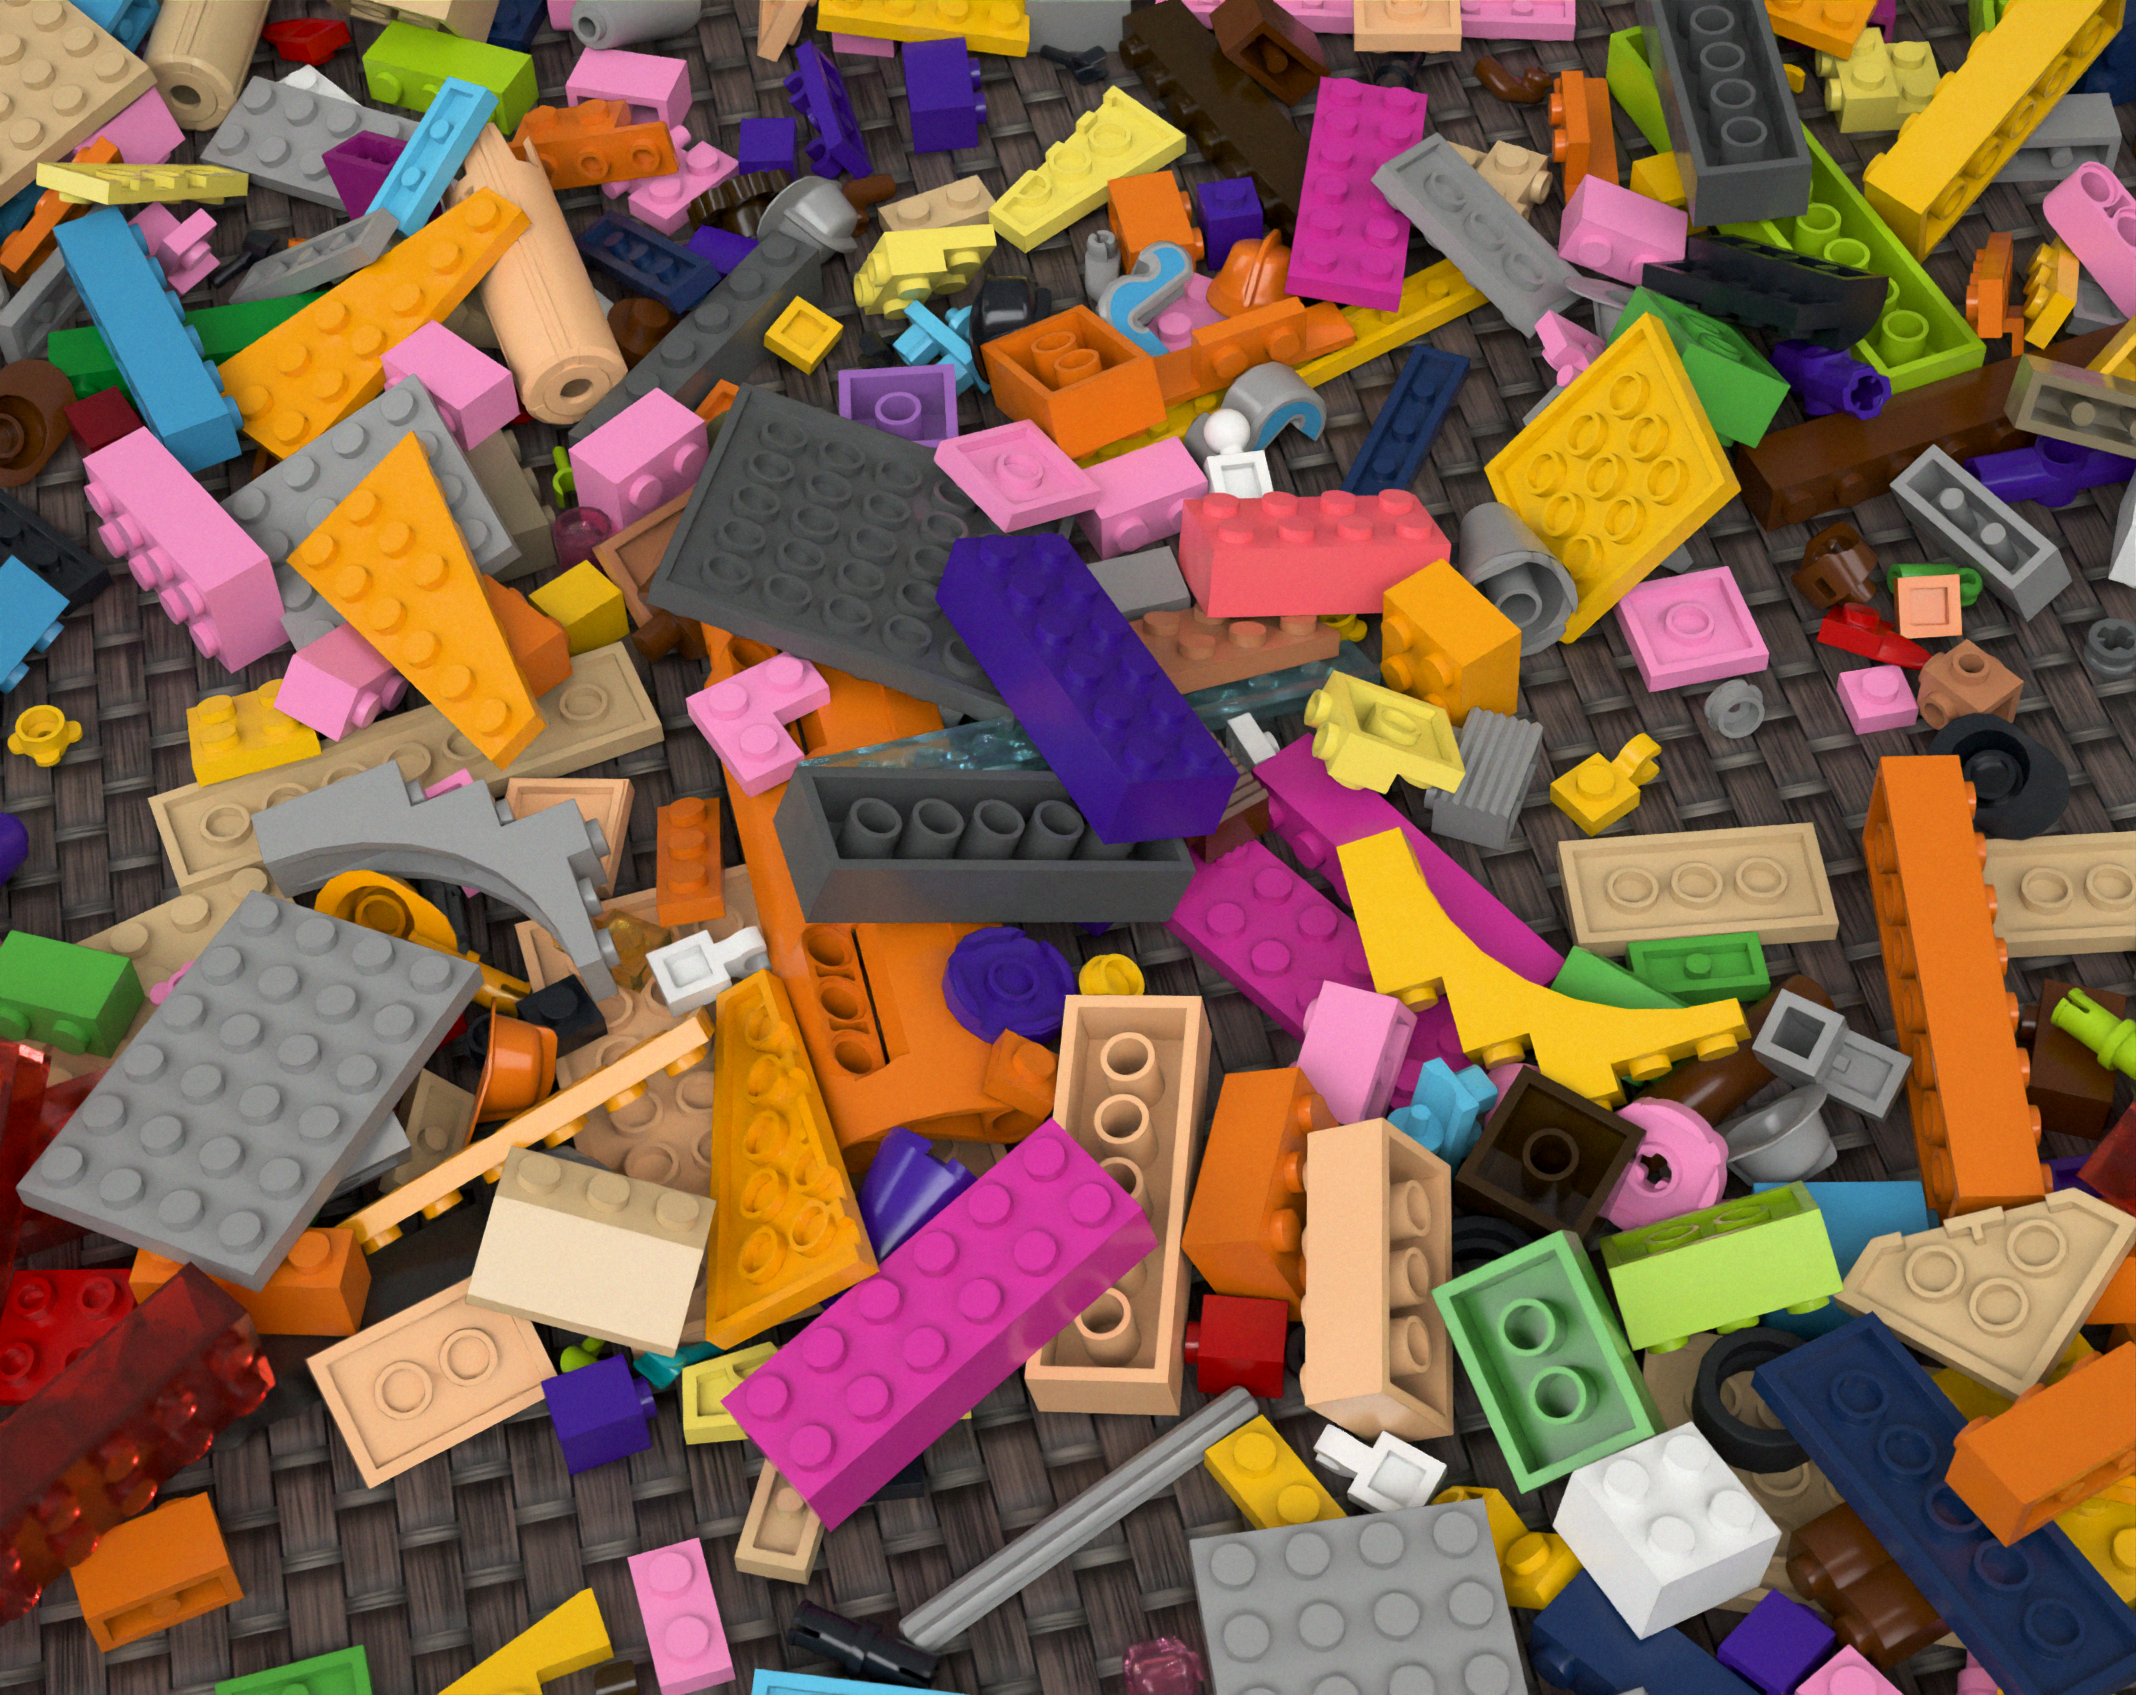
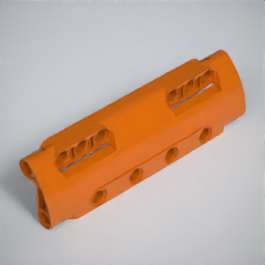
M700 622L712 669L704 683V689L778 655L777 648L749 638L736 637L726 630ZM809 660L828 684L831 702L800 717L809 752L806 756L796 720L783 725L784 729L804 754L805 766L957 769L937 704L917 700L904 692L872 681L857 679L849 673ZM722 762L772 972L783 979L847 1174L856 1175L868 1172L883 1138L886 1137L893 1126L908 1129L924 1138L994 1144H1012L1025 1140L1044 1123V1120L1040 1121L982 1092L993 1044L984 1042L960 1025L947 1008L941 986L946 963L964 936L985 927H1003L1002 922L806 923L773 823V818L790 779L749 798ZM852 929L856 930L890 1063L887 1065L854 945Z

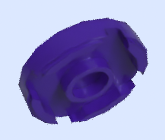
M1010 926L985 927L964 936L949 957L944 970L941 986L947 1008L963 1028L987 1043L994 1044L1005 1028L1040 1045L1055 1039L1062 1031L1066 995H1077L1078 986L1072 967L1056 947L1042 939L1039 945L1031 939L1024 938L1026 931Z

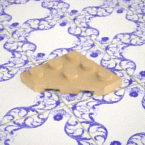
M2073 1187L2045 1194L2046 1201L2003 1211L2001 1206L1946 1219L1943 1220V1227L1902 1237L1899 1231L1871 1238L1842 1282L1844 1291L1836 1293L1833 1297L1837 1308L1856 1318L1874 1311L1899 1341L2015 1402L2030 1387L2038 1383L2046 1384L2135 1244L2136 1218Z

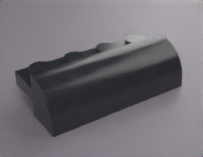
M1722 234L1690 237L1687 260L1644 263L1641 286L1664 292V296L1682 304H1696L1703 313L1724 316L1737 320L1743 325L1777 332L1782 337L1800 339L1838 351L1855 345L1873 328L1886 301L1890 276L1740 235Z

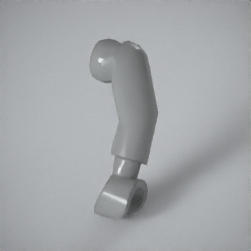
M1107 230L1097 231V236L1092 233L1086 242L1088 250L1085 254V287L1087 294L1096 303H1098L1107 285L1119 278L1121 252L1117 248L1118 239H1116L1112 232Z

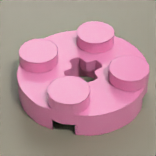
M1641 1097L1614 1112L1618 1116L1645 1129L1647 1134L1608 1217L1613 1224L1626 1231L1719 1204L1727 1183L1726 1161L1729 1155L1728 1146L1724 1138L1719 1133L1713 1131L1710 1124L1701 1115L1681 1103L1652 1097ZM1658 1153L1667 1160V1166L1672 1171L1671 1179L1664 1177L1657 1184H1653L1646 1179L1649 1168L1640 1161L1642 1155L1653 1157Z

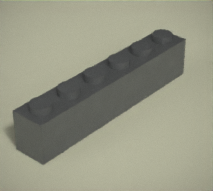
M773 230L568 432L570 448L656 387L693 413L721 379L739 387L773 352L763 346L765 333L795 297H801L814 307H817L824 300L819 249Z

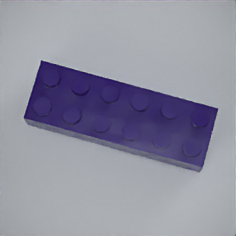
M1041 533L1039 535L1026 536L987 535L975 538H955L935 600L1103 844L1214 835L1240 773L1063 534Z

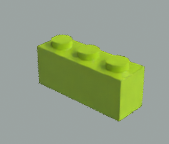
M397 20L391 21L362 57L371 99L423 113L427 112L448 76L488 88L500 101L486 123L494 122L500 133L510 135L523 119L524 114L530 110L539 98L532 55Z

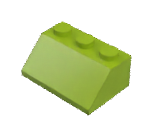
M1801 1180L1598 1239L1632 1351L1647 1348L1649 1354L1671 1352L1687 1345L1690 1342L1688 1335L1716 1328L1719 1334H1730L1738 1329L1752 1328L1759 1323V1315L1786 1308L1788 1314L1812 1312L1829 1304V1295L1844 1291L1821 1210Z

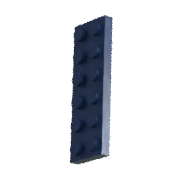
M1874 1311L1755 1369L1751 1382L1753 1389L2005 1695H2113L2136 1682V1615L2056 1522L2052 1520L2006 1548L1945 1482L1944 1479L1956 1451L1953 1442L1959 1432L1969 1422Z

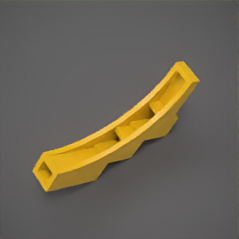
M1400 827L1336 847L1376 993L1399 999L1413 1013L1435 1006L1439 1002L1438 996L1447 993L1463 1052L1474 1065L1485 1063L1487 1069H1495L1505 1064L1519 1063L1525 1059L1524 1051L1534 1048L1542 1075L1613 1112V1107L1627 1103L1620 1077L1631 1074L1633 1081L1656 1078L1672 1070L1671 1062L1696 1054L1700 1061L1719 1059L1736 1052L1739 1049L1737 1042L1752 1038L1745 1014L1737 998L1683 1009H1624L1575 1000L1525 980L1482 952L1450 920L1430 890L1414 847Z

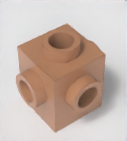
M1966 639L1946 654L1943 652L1935 654L1923 666L1918 677V681L1921 683L1917 698L1918 713L1923 716L1930 726L1937 730L1942 729L1955 718L1972 713L1994 714L2013 723L2024 681L2004 667L1997 658L1988 655Z

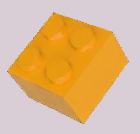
M1440 558L1383 592V621L1381 623L1382 662L1380 670L1385 682L1393 691L1446 709L1451 727L1463 728L1470 709L1478 706L1482 711L1490 709L1494 714L1502 712L1506 717L1517 712L1522 631L1443 558Z

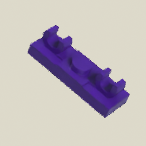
M808 40L795 50L801 70L791 73L783 83L793 94L789 98V102L802 115L807 114L812 125L823 136L812 140L805 147L806 154L815 161L810 166L811 171L816 176L832 180L844 167L855 179L864 178L873 172V168L840 70Z

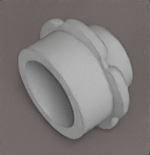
M1742 679L1730 680L1721 684L1709 695L1704 705V714L1709 718L1708 725L1714 731L1719 730L1728 738H1742L1751 734L1760 726L1764 718L1765 710L1762 704V692L1756 685L1750 684L1748 686L1746 681Z

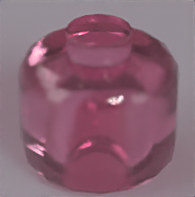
M1171 1635L1133 1644L1125 1650L1122 1657L1123 1677L1128 1695H1197L1196 1682L1203 1681V1669L1195 1651L1188 1653L1182 1641Z

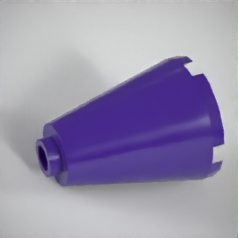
M893 1126L886 1137L883 1138L855 1197L878 1265L978 1180L975 1175L953 1157L948 1163H945L936 1156L927 1153L933 1143L902 1127ZM856 1284L819 1302V1304L826 1311Z

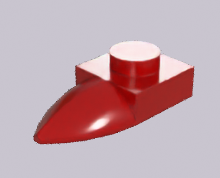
M320 18L290 19L264 25L261 32L263 38L278 48L282 60L301 61L311 66L330 61L335 57L334 50L351 41L346 24L341 20Z
M1845 603L1843 608L1835 605L1823 618L1817 637L1818 642L1874 660L1915 670H1922L1923 666L1932 657L1930 653L1916 643L1892 631L1894 623L1879 619L1880 612L1869 606L1858 603Z

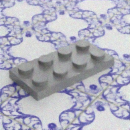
M253 76L207 145L200 159L204 165H217L249 174L248 183L347 212L321 155L363 130L409 142L420 122Z
M1438 132L1382 164L1371 178V182L1384 194L1387 202L1395 209L1401 211L1423 233L1426 241L1435 249L1440 250L1463 273L1465 280L1472 287L1480 290L1502 312L1505 320L1512 327L1520 330L1529 340L1538 334L1534 325L1548 310L1564 316L1585 300L1586 297L1576 294L1563 284L1567 277L1582 276L1565 259L1558 257V252Z

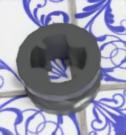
M2118 618L2102 619L2094 623L2088 632L2087 643L2083 649V661L2086 667L2095 675L2106 679L2126 678L2134 673L2136 670V626L2131 622Z

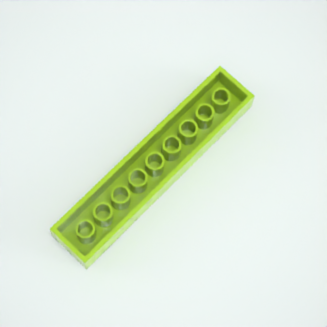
M1640 25L1612 33L1610 35L1606 71L1609 91L1658 154L1672 151L1670 137ZM1800 120L1813 163L1807 215L1714 226L1721 235L1736 234L1890 276L1886 301L1877 322L1863 339L1850 347L1851 359L1873 366L1877 373L1889 377L1892 395L1982 367L1987 346L1978 338V335Z

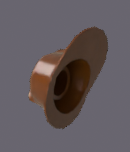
M26 358L9 363L0 370V487L13 488L28 483L41 471L70 431L63 408L77 402L72 383L61 369L45 360Z

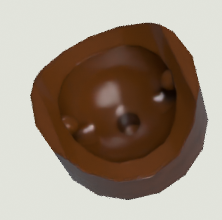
M651 298L624 299L615 303L607 314V321L629 371L678 325L667 308L659 301Z
M1842 521L1836 522L1807 542L1801 570L1791 575V582L1815 610L1825 609L1835 603L1843 608L1845 603L1864 605L1877 590V586L1868 575L1877 564L1878 556L1850 525ZM1837 543L1841 546L1843 552H1838L1834 548Z

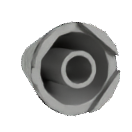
M578 0L571 11V24L576 36L583 44L595 50H602L680 36L701 20L703 11L700 12L701 0Z
M1498 502L1484 503L1474 507L1464 516L1459 531L1457 572L1522 631L1520 657L1539 653L1557 642L1567 631L1564 623L1567 622L1572 611L1576 613L1578 607L1576 586L1568 569L1509 506Z

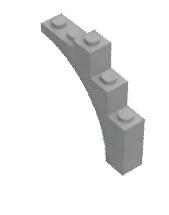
M394 759L250 815L263 862L285 899L323 888L330 879L345 871L364 869L400 878L432 879L476 889L516 907L548 931L575 963L595 1003L619 994L611 968L622 964L619 952L608 927L597 930L593 917L604 913L595 888L609 883L600 858L611 854L598 819L594 818L585 822L574 798L517 820L508 799L504 798L495 801L485 779L428 800L419 778L408 782L397 760Z

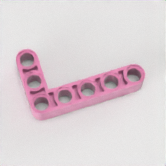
M2089 161L2079 166L2048 193L2043 202L2044 215L2113 303L2130 320L2136 314V201L2106 166L2098 162Z

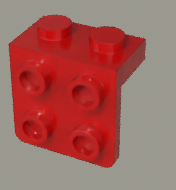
M132 1269L14 1270L0 1322V1406H103L112 1403L117 1398L136 1324L147 1325L128 1283Z

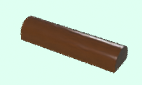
M1800 974L1791 976L1744 1012L1752 1038L1737 1042L1739 1049L1736 1052L1710 1061H1700L1697 1054L1686 1057L1673 1066L1670 1072L1660 1076L1616 1111L1641 1097L1668 1099L1696 1111L1713 1128L1778 1077L1756 1059L1752 1046L1781 989L1783 988L1836 1012L1831 998L1811 978ZM1658 1153L1653 1157L1642 1155L1640 1161L1649 1168L1648 1177L1667 1164V1160Z

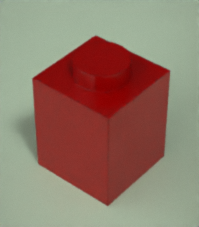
M1204 1294L1201 1322L1188 1321L1185 1343V1364L1198 1365V1392L1223 1394L1231 1387L1241 1385L1253 1397L1283 1399L1289 1301Z

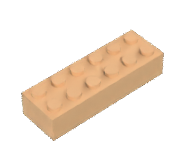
M1066 995L1053 1119L1143 1208L1159 1245L1026 1361L1024 1379L1040 1412L1179 1416L1192 1274V1261L1181 1248V1242L1201 1169L1212 1033L1202 996Z

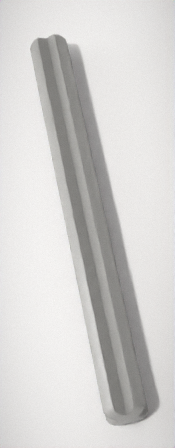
M1241 1385L1228 1389L901 1619L899 1630L903 1641L930 1652L938 1649L1203 1461L1205 1450L1259 1416L1258 1410L1260 1408L1256 1400Z

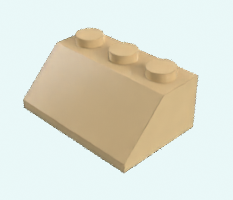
M511 1145L494 1196L465 1304L674 1358L717 1200Z

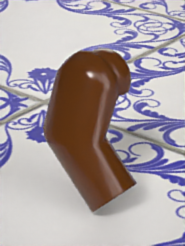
M1485 56L1480 59L1473 70L1475 78L1500 101L1535 105L1548 96L1546 90L1552 84L1551 74L1541 67L1529 66L1522 78L1512 75L1492 56Z
M883 173L854 179L844 184L841 192L858 214L856 227L851 234L852 237H859L868 229L867 226L861 223L870 221L869 215L865 211L868 204L894 198L896 186L890 174Z

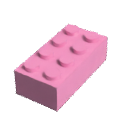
M145 426L82 459L90 484L84 486V491L96 513L103 518L105 525L99 527L98 531L106 548L116 559L124 556L128 560V565L136 581L145 591L154 589L158 593L163 609L176 625L183 621L189 627L194 643L207 659L215 655L227 670L233 674L290 641L280 621L286 613L267 554Z

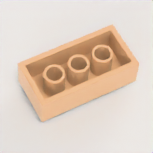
M1383 1117L1308 1133L1307 1161L1302 1169L1303 1184L1307 1193V1227L1304 1228L1301 1239L1302 1250L1306 1259V1294L1301 1301V1316L1306 1328L1305 1363L1300 1371V1384L1305 1397V1406L1375 1445L1383 1430L1406 1443L1454 1435L1453 1340L1430 1291L1452 1280L1451 1166Z

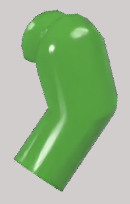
M1945 563L1893 564L1887 573V585L1889 591L1893 594V578L1959 574L1961 608L1972 605L1977 600L1978 595L1983 589V580L1981 575L1973 568H1958Z

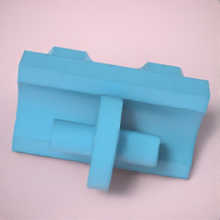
M915 299L904 310L912 325L892 345L900 358L908 366L927 365L939 354L942 359L936 365L955 364L957 397L972 384L985 394L991 389L990 384L987 385L980 378L974 366L970 350L969 322L972 305L960 311L955 307L949 309L945 314V321L949 323L947 327Z
M1438 1057L1423 1063L1410 1106L1396 1109L1390 1113L1387 1121L1451 1166V1184H1453L1461 1159L1470 1154L1482 1134L1481 1125L1475 1119L1476 1115L1493 1109L1499 1092L1478 1065H1472L1453 1073L1442 1058Z

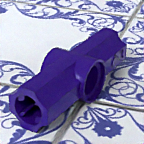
M1791 339L1777 343L1774 353L1767 360L1791 386L1788 392L1803 398L1804 409L1807 414L1826 415L1841 412L1862 421L1879 416L1884 403L1892 397L1889 377L1877 373L1873 366L1851 359L1850 347L1836 351L1820 345L1814 346L1797 339Z
M2039 435L2035 446L1967 458L1964 461L1963 469L2005 504L2032 499L2040 505L2063 507L2071 504L2077 498L2080 489L2131 480L2136 470V459Z

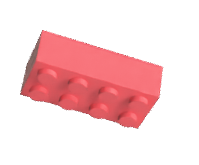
M1386 489L1381 491L1379 495L1355 496L1346 491L1329 490L1323 492L1321 497H1296L1287 492L1273 491L1265 493L1262 498H1237L1227 493H1210L1205 495L1203 499H1183L1177 565L1207 618L1383 613V592L1440 558H1443L1449 564L1452 544L1417 496L1404 490Z

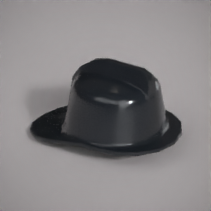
M992 268L985 269L983 282L972 305L969 322L970 350L974 366L980 378L987 385L990 382L980 345L1049 318L1052 305V293L1048 288L1035 287L1031 280L1024 276H997Z
M1972 713L1953 719L1937 732L1928 748L1927 756L1959 755L1964 781H1972L1975 786L1976 812L1972 823L1984 832L1997 838L2023 841L2041 835L2059 821L2068 806L2071 784L2065 766L2047 748L2021 731L2014 724L1994 714Z

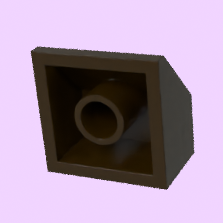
M1523 1065L1455 1177L1454 1205L1471 1215L1502 1218L1524 1229L1535 1242L1559 1230L1577 1232L1587 1253L1612 1211L1645 1140L1647 1131Z

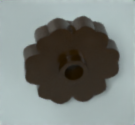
M780 168L768 173L761 170L739 175L724 181L719 187L703 192L700 196L691 200V207L686 210L693 231L696 232L703 224L758 240V225L768 205L781 191L795 182L791 171Z

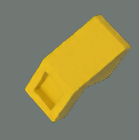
M1452 1485L1451 1488L1440 1493L1430 1505L1484 1498L1508 1606L1544 1610L1584 1568L1559 1534L1529 1532L1498 1489Z

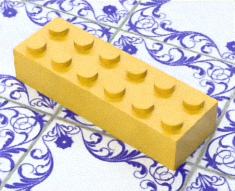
M2009 0L2003 10L2002 20L1991 33L1985 30L1975 39L1968 51L1967 61L1956 73L1949 71L1943 76L1934 90L1932 102L1921 114L1916 111L1908 117L1899 131L1898 141L1887 154L1880 152L1872 159L1862 178V181L1865 183L1864 198L1919 265L1924 262L2122 29L2126 0Z

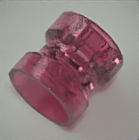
M576 507L558 516L553 524L552 535L555 547L559 553L558 564L561 575L587 560L610 580L592 550L594 546L614 535L608 515L597 508Z

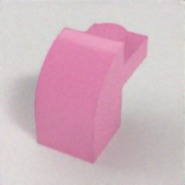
M153 202L127 223L128 226L138 223L150 253L145 258L148 259L155 256L163 270L168 288L163 290L165 293L174 290L180 299L220 265V262L210 253L212 247L207 243L217 223L202 208L181 224L161 203Z

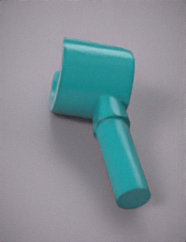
M703 1341L677 1349L674 1358L646 1351L641 1358L634 1361L632 1366L645 1376L651 1384L662 1390L679 1376L682 1368L720 1355L725 1350L708 1341Z

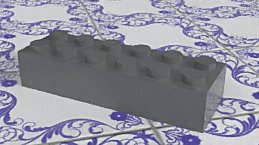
M1635 0L1636 14L1693 227L1807 215L1813 163L1764 0Z
M796 766L773 818L778 839L806 923L1168 922L1196 873V868L1183 838L1104 845L1054 771Z

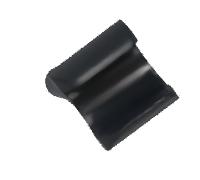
M1043 45L1040 50L1041 57L1070 68L1075 79L1082 86H1087L1110 75L1109 71L1103 69L1099 64L1100 61L1107 58V53L1101 46L1097 45L1080 54L1069 53L1049 45Z
M263 230L250 231L243 241V252L231 263L209 278L210 282L216 289H219L239 273L249 269L254 263L283 251V249L275 246L280 239Z
M907 329L884 338L875 331L864 333L859 341V346L864 354H861L857 360L863 369L891 368L895 361L892 352L896 351L892 345Z

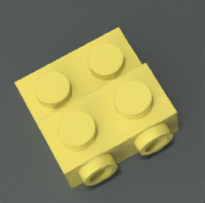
M1879 27L1865 28L1849 61L1818 49L1815 50L1816 74L1818 77H1824L1826 81L1824 90L1825 107L1828 112L1834 111L1840 133L1900 130L1912 113L1917 111L1921 114L1932 102L1934 90L1941 80L1929 41H1903L1900 43L1884 44Z
M993 224L884 232L872 252L868 254L859 272L855 274L854 296L858 307H864L865 315L884 314L886 319L898 320L908 318L904 310L915 299L923 305L933 290L937 294H951L965 289L997 246Z
M1336 670L1332 671L1323 690L1316 689L1307 703L1304 723L1317 729L1312 745V755L1315 758L1324 760L1328 775L1347 788L1362 790L1365 787L1386 794L1396 775L1399 774L1405 781L1418 788L1430 789L1434 786L1455 794L1466 774L1454 733L1444 708Z

